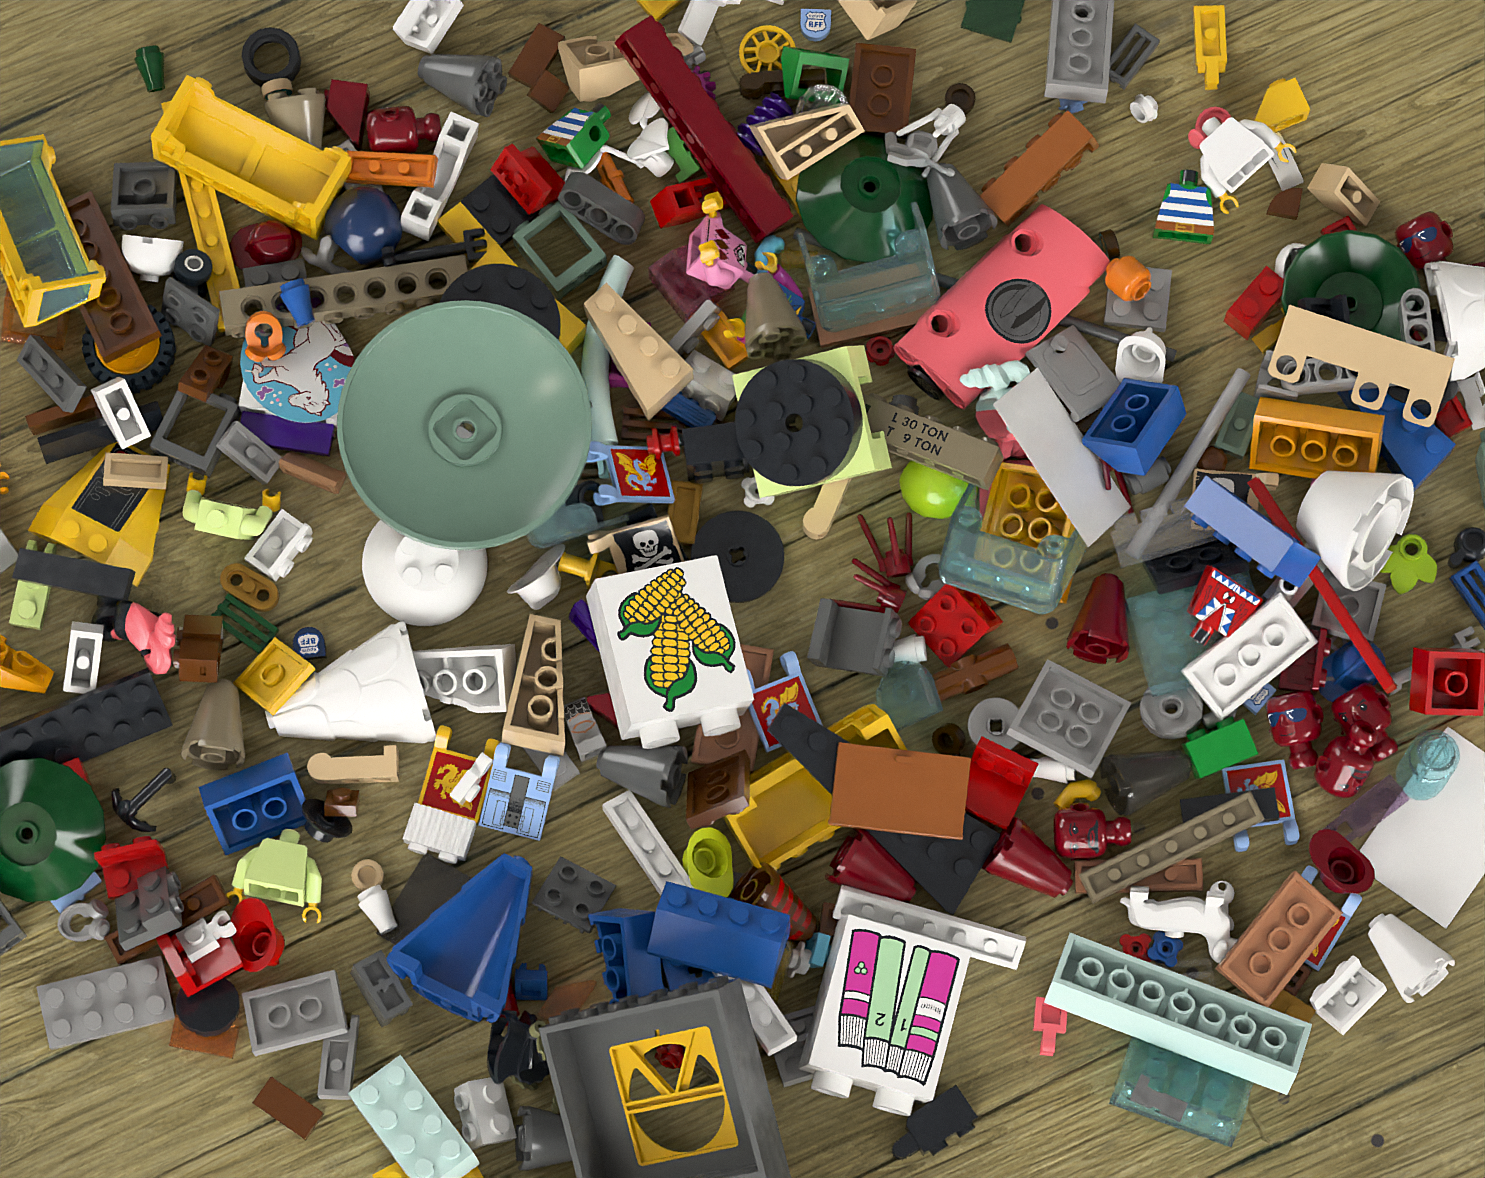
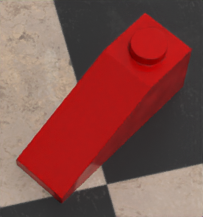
M704 178L666 186L652 198L650 203L660 229L685 224L705 217L707 214L702 210L705 195L719 192L711 179ZM722 195L723 208L717 210L718 212L730 208Z

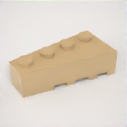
M607 283L584 303L585 315L604 347L608 350L619 372H621L649 421L693 380V368Z
M533 614L529 615L503 726L502 743L564 756L565 732L561 620Z

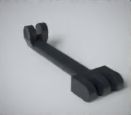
M484 228L463 231V242L394 253L392 246L383 247L381 251L384 267L466 253L468 263L478 262L487 251L476 253V250L487 248V241H474V239L484 237L485 230Z

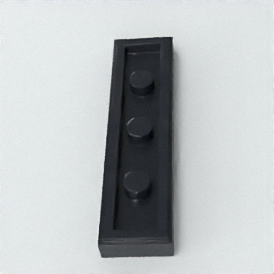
M158 401L138 406L149 432L158 430L163 420ZM103 417L37 438L46 464L117 442Z
M20 548L12 578L17 581L128 602L136 572L128 568Z

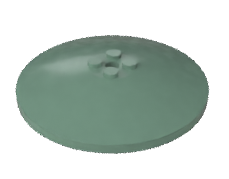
M464 300L437 303L419 308L389 324L365 346L355 360L345 380L338 404L337 437L340 454L346 473L361 500L380 520L398 533L417 542L443 549L479 550L495 547L516 540L541 526L556 513L573 492L585 467L591 443L592 422L589 396L583 377L568 351L554 335L533 319L513 309L488 302ZM464 423L472 425L475 429L474 434L466 439L459 437L456 433L459 425Z

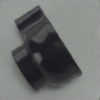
M1468 527L1462 530L1455 538V553L1448 559V566L1455 569L1459 567L1462 560L1469 563L1482 560L1485 557V532L1476 527Z

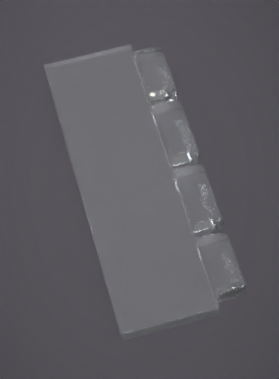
M1187 496L1169 502L1172 513L1169 515L1164 504L1140 510L1139 514L1142 523L1139 524L1134 512L1123 515L1113 524L1115 531L1110 532L1120 566L1124 568L1216 541L1218 539L1212 535L1215 529L1211 526L1205 529L1191 519L1194 513L1184 507L1191 497Z

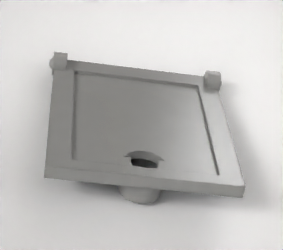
M1074 325L1025 353L1072 412L1070 417L1074 422H1078L1106 405L1120 385L1119 380ZM1058 349V350L1063 351V352H1062V353H1057V352H1055V351Z

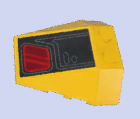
M116 442L102 449L43 503L28 532L49 543L56 545L59 543L94 562L132 569L136 572L132 585L138 587L153 561L154 544L159 530V519L166 490L103 486L105 452L150 455L132 445L122 449L119 443ZM168 464V468H167V483H168V478H169V473H170V468H171V466H170L169 464Z

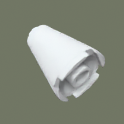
M1382 913L1369 924L1371 929L1368 932V936L1406 1003L1415 1001L1411 996L1417 992L1424 996L1449 973L1445 968L1448 963L1452 966L1455 964V960L1451 955L1393 914L1385 916Z

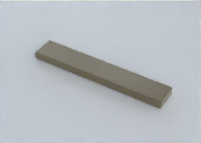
M1248 791L1092 867L1078 876L1092 904L1264 821V817L1251 791Z

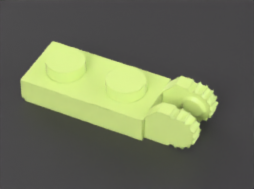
M29 540L26 549L37 551V541ZM48 543L45 553L55 554L56 544ZM18 581L9 624L42 630L51 587Z

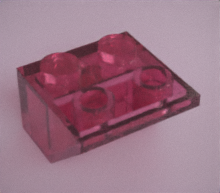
M688 244L671 250L648 267L650 281L684 323L692 317L706 300H711L716 304L735 290L734 285L730 289H723L718 286H710L708 282L688 275L686 273Z

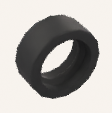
M268 27L257 30L248 37L243 45L241 57L246 74L253 83L260 87L264 83L278 78H286L292 82L300 71L301 57L297 43L289 33L282 29ZM272 42L285 46L289 53V62L286 68L273 74L262 73L256 68L253 59L258 48Z

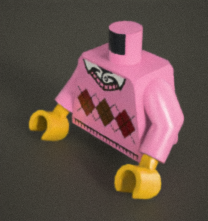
M720 193L707 194L704 198L705 201L702 203V210L707 215L689 235L686 273L708 282L710 286H718L723 289H730L738 279L749 284V279L757 274L758 269L746 262L747 245L723 227L721 213L717 211L723 208V200Z

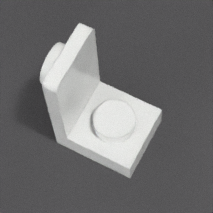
M691 0L678 32L694 45L701 46L718 7H724L726 4H740L741 0Z

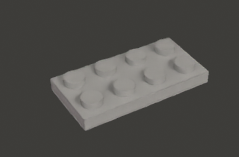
M162 956L36 987L51 1050L177 1019Z

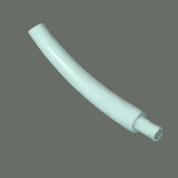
M613 255L597 291L607 283L622 298L634 267L619 256ZM588 320L583 344L581 375L588 392L591 407V441L617 446L618 440L612 415L609 386L610 354ZM606 459L597 461L599 478H610Z

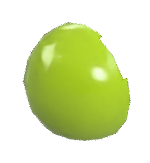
M911 460L904 468L899 480L903 499L914 512L925 518L944 519L958 516L970 507L978 493V487Z

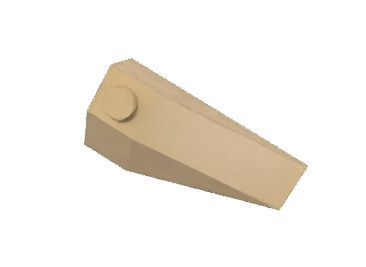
M666 33L673 46L677 47L683 56L693 52V45L680 33ZM615 35V41H616L621 35ZM585 36L558 42V49L568 85L580 102H592L598 98L610 96L640 80L615 45V41H597V36Z

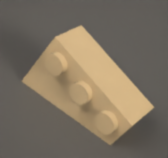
M842 103L748 125L778 177L789 180L865 131L851 106Z

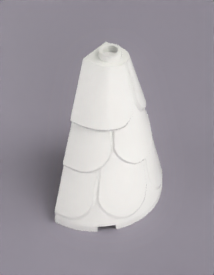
M1445 261L1426 263L1424 265V272L1430 296L1437 295L1448 341L1444 355L1455 359L1449 379L1450 382L1459 379L1463 380L1485 368V267Z
M405 621L389 625L354 650L347 651L320 672H313L274 716L265 711L269 728H276L278 735L283 737L334 741L336 738L370 742L381 740L410 743H426L436 739L434 725L425 699Z

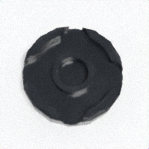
M226 978L216 981L187 997L181 987L176 998L177 1017L182 1026L187 1030L195 1032V1035L202 1037L217 1036L227 1031L233 1025L236 1017L238 1018L240 1013L239 994L235 986Z

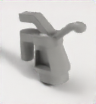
M916 130L908 135L905 145L897 143V135L894 132L885 134V148L888 154L887 161L906 167H925L930 165L949 177L955 175L953 169L944 168L931 160V157L938 150L937 139L931 133Z

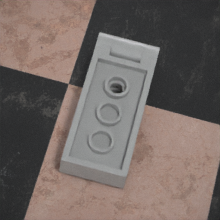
M1052 0L1044 97L1097 103L1106 102L1109 83L1114 0Z

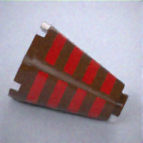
M760 862L759 864L762 867L759 869L755 866L748 869L735 885L730 897L737 901L790 915V934L788 939L797 943L811 939L817 930L816 916L778 872L766 862Z

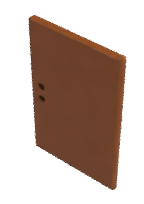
M838 742L828 825L962 840L971 758Z

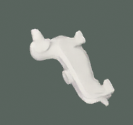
M1131 885L1130 899L1124 897L1120 900V903L1127 906L1128 918L1134 926L1165 931V936L1172 938L1184 937V932L1202 934L1208 942L1211 958L1218 963L1221 962L1238 940L1230 937V919L1221 907L1224 904V892L1207 891L1205 901L1197 897L1187 896L1158 902L1154 899H1148L1149 886Z

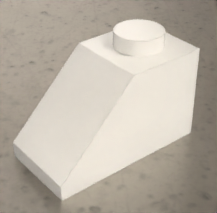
M117 377L91 389L104 420L122 449L151 436L125 379Z

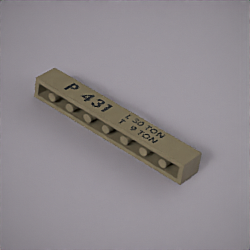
M862 393L871 433L884 431L889 452L987 491L989 490L1004 459L997 442L987 437H982L981 440L972 437L970 432L959 426H954L953 429L944 426L942 421L931 415H926L925 418L916 415L914 410L905 405L898 404L897 407L893 406L877 394L870 393L868 396Z

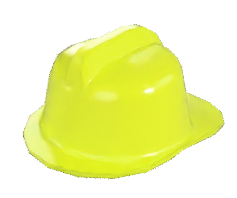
M711 827L701 828L694 832L689 839L682 858L683 868L688 874L694 889L728 897L733 889L734 880L731 845L726 836L719 830Z

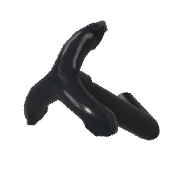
M163 768L131 801L127 799L122 800L120 788L113 789L111 794L113 810L130 828L140 832H155L157 826H151L146 821H140L135 818V815L166 783L173 784L176 781V775L169 768Z

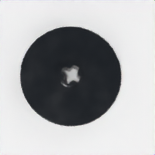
M729 511L711 518L700 528L695 536V543L692 544L691 560L717 555L730 603L750 602L768 593L779 580L784 566V547L776 529L761 516L747 511ZM739 550L743 551L745 561L738 560L736 564L732 563V555L730 553H738Z

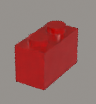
M1265 266L1227 310L1223 322L1248 340L1281 302L1284 279L1268 266Z

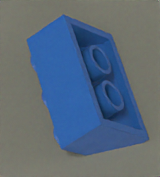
M1124 378L1082 438L1083 445L1116 471L1145 476L1187 414L1178 386Z
M288 752L198 787L204 808L225 856L262 842L263 839L280 835L284 829H295L303 826L307 821L302 813V804L306 797Z

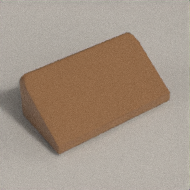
M292 451L283 456L278 463L282 473L333 494H339L346 478L345 472Z

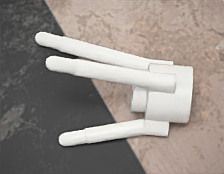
M949 104L943 110L936 108L931 114L897 131L896 135L900 137L935 120L934 127L936 131L933 133V136L947 135L931 159L937 163L951 141L959 134L958 128L966 121L964 112L954 104ZM927 165L922 173V177H927L932 166Z

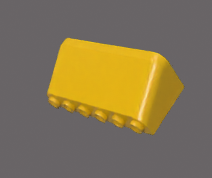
M875 704L863 706L827 728L851 744L907 750L888 714ZM789 752L751 773L749 806L739 814H729L722 817L751 865L759 869L762 867L759 863L766 862L776 871L781 867L782 862L790 857L797 858L808 851L810 845L817 841L823 842L830 839L835 834V830L842 827L828 825L832 800L831 794Z

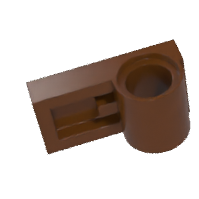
M205 345L180 379L177 391L206 402L216 388L222 389L230 374L233 356Z

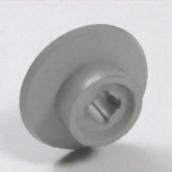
M989 698L978 703L971 711L968 719V731L972 741L977 745L981 736L1005 748L1013 749L1020 741L1007 735V732L1019 711L1018 707L1003 698ZM1000 722L1001 732H991L990 723Z

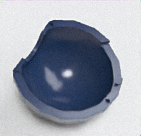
M360 186L346 190L333 201L325 217L324 232L326 235H330L336 244L361 265L366 266L381 262L383 260L381 249L392 246L395 250L401 240L400 210L388 194L377 188Z

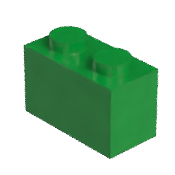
M1230 716L1216 722L1217 729L1206 733L1205 729L1202 728L1187 735L1188 741L1181 743V746L1195 779L1203 778L1259 754L1244 719L1235 721L1234 717Z

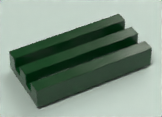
M227 593L224 597L225 600L217 606V610L211 616H222L224 613L262 640L260 645L256 644L223 620V629L257 654H260L279 632V629ZM230 604L267 629L269 633L265 635L228 608Z

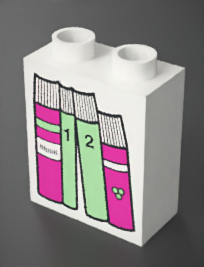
M850 914L840 919L835 929L798 1067L800 1070L814 1074L811 1089L840 1098H849L852 1085L876 1092L873 1107L903 1116H910L913 1103L923 1104L932 1101L972 950Z

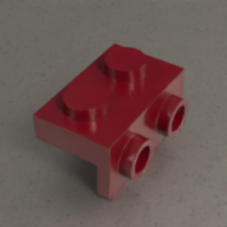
M1321 628L1319 631L1309 629L1318 642L1280 672L1278 689L1293 692L1307 690L1316 695L1319 687L1325 686L1327 669L1322 668L1323 656L1329 657L1332 640L1326 637L1327 629Z

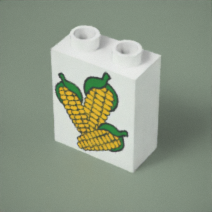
M717 555L595 579L586 595L621 740L640 737L643 748L652 749L678 741L680 739L678 728L701 724L704 736L721 735L740 728L739 716L745 713L753 702L754 697Z

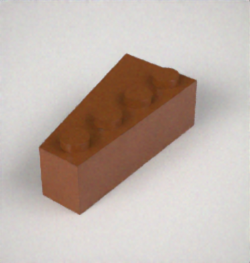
M1068 110L1064 114L1060 112L1055 115L1048 123L1050 128L1042 136L1039 134L1035 135L1026 144L1027 150L1019 158L1014 156L1005 164L1003 168L1005 172L998 179L993 177L982 187L981 191L983 193L980 197L1008 227L1038 201L1039 196L1037 193L1040 190L1043 193L1051 190L1061 178L1060 173L1063 170L1072 171L1081 163L1080 159L1083 157V152L1088 149L1092 153L1100 146L1094 136Z

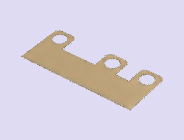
M1289 305L1268 367V373L1272 377L1290 383L1297 382L1307 356L1358 372L1351 400L1357 405L1372 410H1378L1382 407L1389 384L1392 383L1410 389L1403 410L1404 419L1424 427H1430L1434 424L1455 359ZM1289 355L1295 359L1297 367L1292 374L1283 375L1277 370L1276 363L1281 356ZM1371 382L1378 386L1380 394L1377 400L1366 402L1361 399L1359 389L1364 383ZM1423 399L1429 402L1431 413L1427 418L1417 419L1412 415L1411 405L1414 401Z

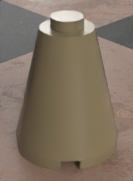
M218 679V683H210L206 687L181 751V756L184 760H186L187 756L193 759L192 765L210 770H228V764L236 763V768L244 764L245 748L238 688L229 680Z

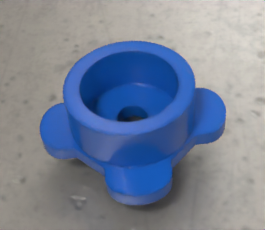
M1158 931L1153 935L1154 943L1148 949L1147 955L1150 960L1158 964H1165L1168 968L1174 967L1177 964L1176 957L1178 951L1183 948V942L1179 938L1172 939L1165 936L1163 931ZM1167 947L1168 951L1164 952L1162 948Z

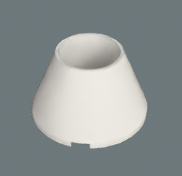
M1326 471L1315 480L1308 490L1297 516V531L1314 552L1321 556V560L1345 588L1352 591L1364 588L1376 577L1393 552L1387 549L1396 533L1402 535L1411 511L1414 496L1413 482L1402 474Z

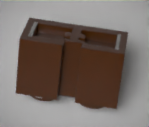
M185 615L183 627L177 628V646H180V649H174L173 668H179V681L218 683L224 640L223 616Z

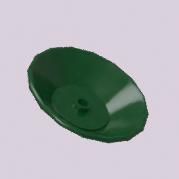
M859 134L801 171L798 175L796 203L804 226L822 247L845 260L877 263L898 258L921 241L932 221L933 209L927 177H922L925 168L906 167L887 161L888 154L885 148V137ZM870 186L874 191L867 192L864 187Z
M1344 230L1321 235L1299 250L1285 272L1281 302L1286 316L1289 305L1298 307L1297 301L1304 297L1330 299L1339 294H1345L1347 300L1354 303V308H1349L1350 325L1401 341L1398 316L1400 300L1407 290L1412 288L1421 289L1416 269L1400 248L1377 234ZM1416 301L1405 303L1406 307L1411 311L1422 309L1421 305ZM1411 331L1409 333L1410 337L1413 335L1415 331Z
M44 758L14 760L0 767V892L26 902L57 900L79 889L98 867L99 863L95 860L94 853L101 851V847L106 842L104 810L91 785L70 767ZM26 827H29V828L32 829V831H33V837H32V838L26 837V835H25V829H26Z

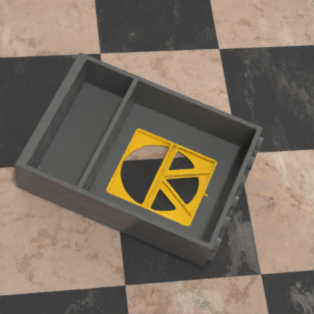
M721 975L708 979L709 982L699 985L698 981L682 984L678 986V989L668 991V988L649 992V995L640 998L638 994L623 997L619 999V1002L609 1004V1001L592 1004L590 1008L584 1010L576 1007L560 1012V1015L548 1018L549 1024L539 1028L577 1178H791L740 978L729 980L728 975ZM680 1044L686 1047L675 1090L644 1056L656 1046ZM698 1055H702L714 1068L719 1077L718 1083L690 1088ZM634 1069H639L661 1095L631 1100L630 1084ZM721 1095L724 1096L725 1101L723 1120L714 1138L704 1147L689 1152L672 1151L655 1143L643 1131L634 1115L640 1112Z

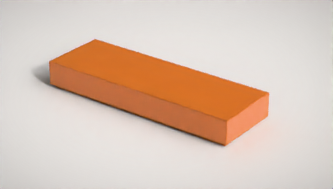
M347 150L349 157H351V171L345 183L434 188L438 164L436 155Z

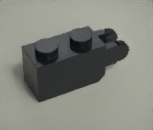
M954 1085L908 1116L905 1127L907 1134L899 1138V1141L896 1140V1143L892 1146L893 1157L903 1161V1159L911 1157L918 1151L923 1156L928 1152L935 1156L949 1146L946 1140L955 1134L961 1138L975 1128L973 1122L977 1120L978 1116L957 1085Z

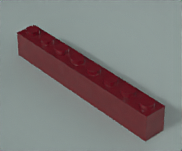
M650 15L623 32L614 42L754 242L757 244L794 216L791 213L788 202L776 192L771 178L762 172L755 162L752 151L740 141L735 127L726 121L720 112L718 103L715 99L709 97L702 87L699 76L690 70L684 61L682 52L673 46L666 36L663 25Z

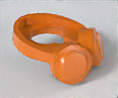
M259 311L248 319L245 326V338L248 344L245 354L249 359L255 362H262L267 357L274 361L285 354L286 346L282 342V327L275 315L267 311ZM261 323H267L273 329L271 335L268 336L269 343L266 346L261 344L260 337L254 332L256 326Z

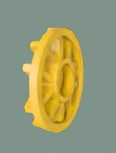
M771 25L756 27L744 36L740 44L739 58L741 66L749 74L751 72H760L762 65L768 66V71H772V66L782 70V64L778 60L781 58L783 46L795 47V43L791 36L779 27ZM766 31L775 32L777 35L772 40H769ZM762 33L765 41L759 43L755 35ZM784 37L787 42L778 47L776 43ZM751 39L755 47H745V45ZM755 53L756 56L749 59L744 58V54ZM758 63L756 71L752 70L748 66L751 64Z

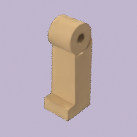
M852 478L822 486L814 507L809 509L803 518V530L808 537L817 540L822 539L828 534Z
M396 745L384 746V755L333 758L326 753H317L309 759L307 769L311 778L318 784L399 782V750Z

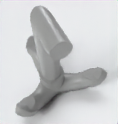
M330 235L321 239L317 255L313 254V251L306 248V246L301 248L302 255L309 264L320 267L330 275L352 272L331 262L340 246L332 240Z

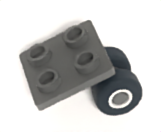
M189 249L177 256L173 278L170 277L165 283L161 313L168 323L177 325L189 333L195 341L202 342L211 347L215 341L220 313L218 308L203 299L208 291L206 282L211 276L212 261L203 251Z

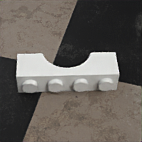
M450 112L438 137L433 153L438 158L434 188L417 187L413 190L401 215L400 224L403 231L429 241L437 220L442 214L478 137L479 123Z

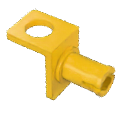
M563 552L558 565V571L560 572L563 571L584 577L587 589L591 588L595 579L602 578L608 571H614L618 574L615 564L600 560L599 552L594 553L590 560Z

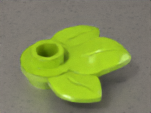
M1407 534L1399 539L1397 545L1389 546L1387 550L1393 553L1380 573H1390L1392 586L1398 594L1402 595L1412 590L1418 580L1431 584L1434 582L1437 574V564L1427 554V544L1422 537L1416 534ZM1408 546H1414L1417 549V553L1409 555L1405 549Z

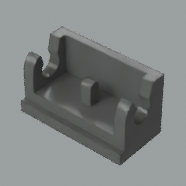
M382 950L353 965L350 974L381 1027L390 1024L396 1016L405 1015L409 1008L413 1006L398 977L389 966Z

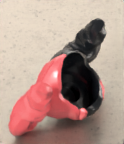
M97 596L98 609L92 617L91 624L104 625L102 641L115 642L122 639L130 641L140 651L150 671L156 675L166 674L172 665L171 648L176 642L172 615L167 612L160 614L151 611L131 600L121 602Z

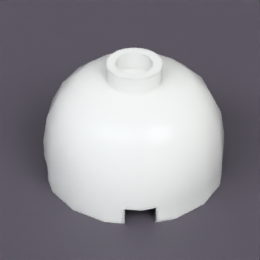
M123 235L122 255L130 271L140 274V280L158 282L159 276L170 275L174 272L177 256L183 252L184 241Z

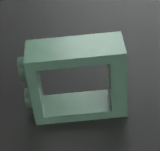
M558 201L556 204L549 203L539 212L540 216L532 222L525 221L515 229V234L512 237L517 250L555 297L560 300L606 266L607 257L577 218L564 209ZM561 216L590 253L558 277H555L527 241Z

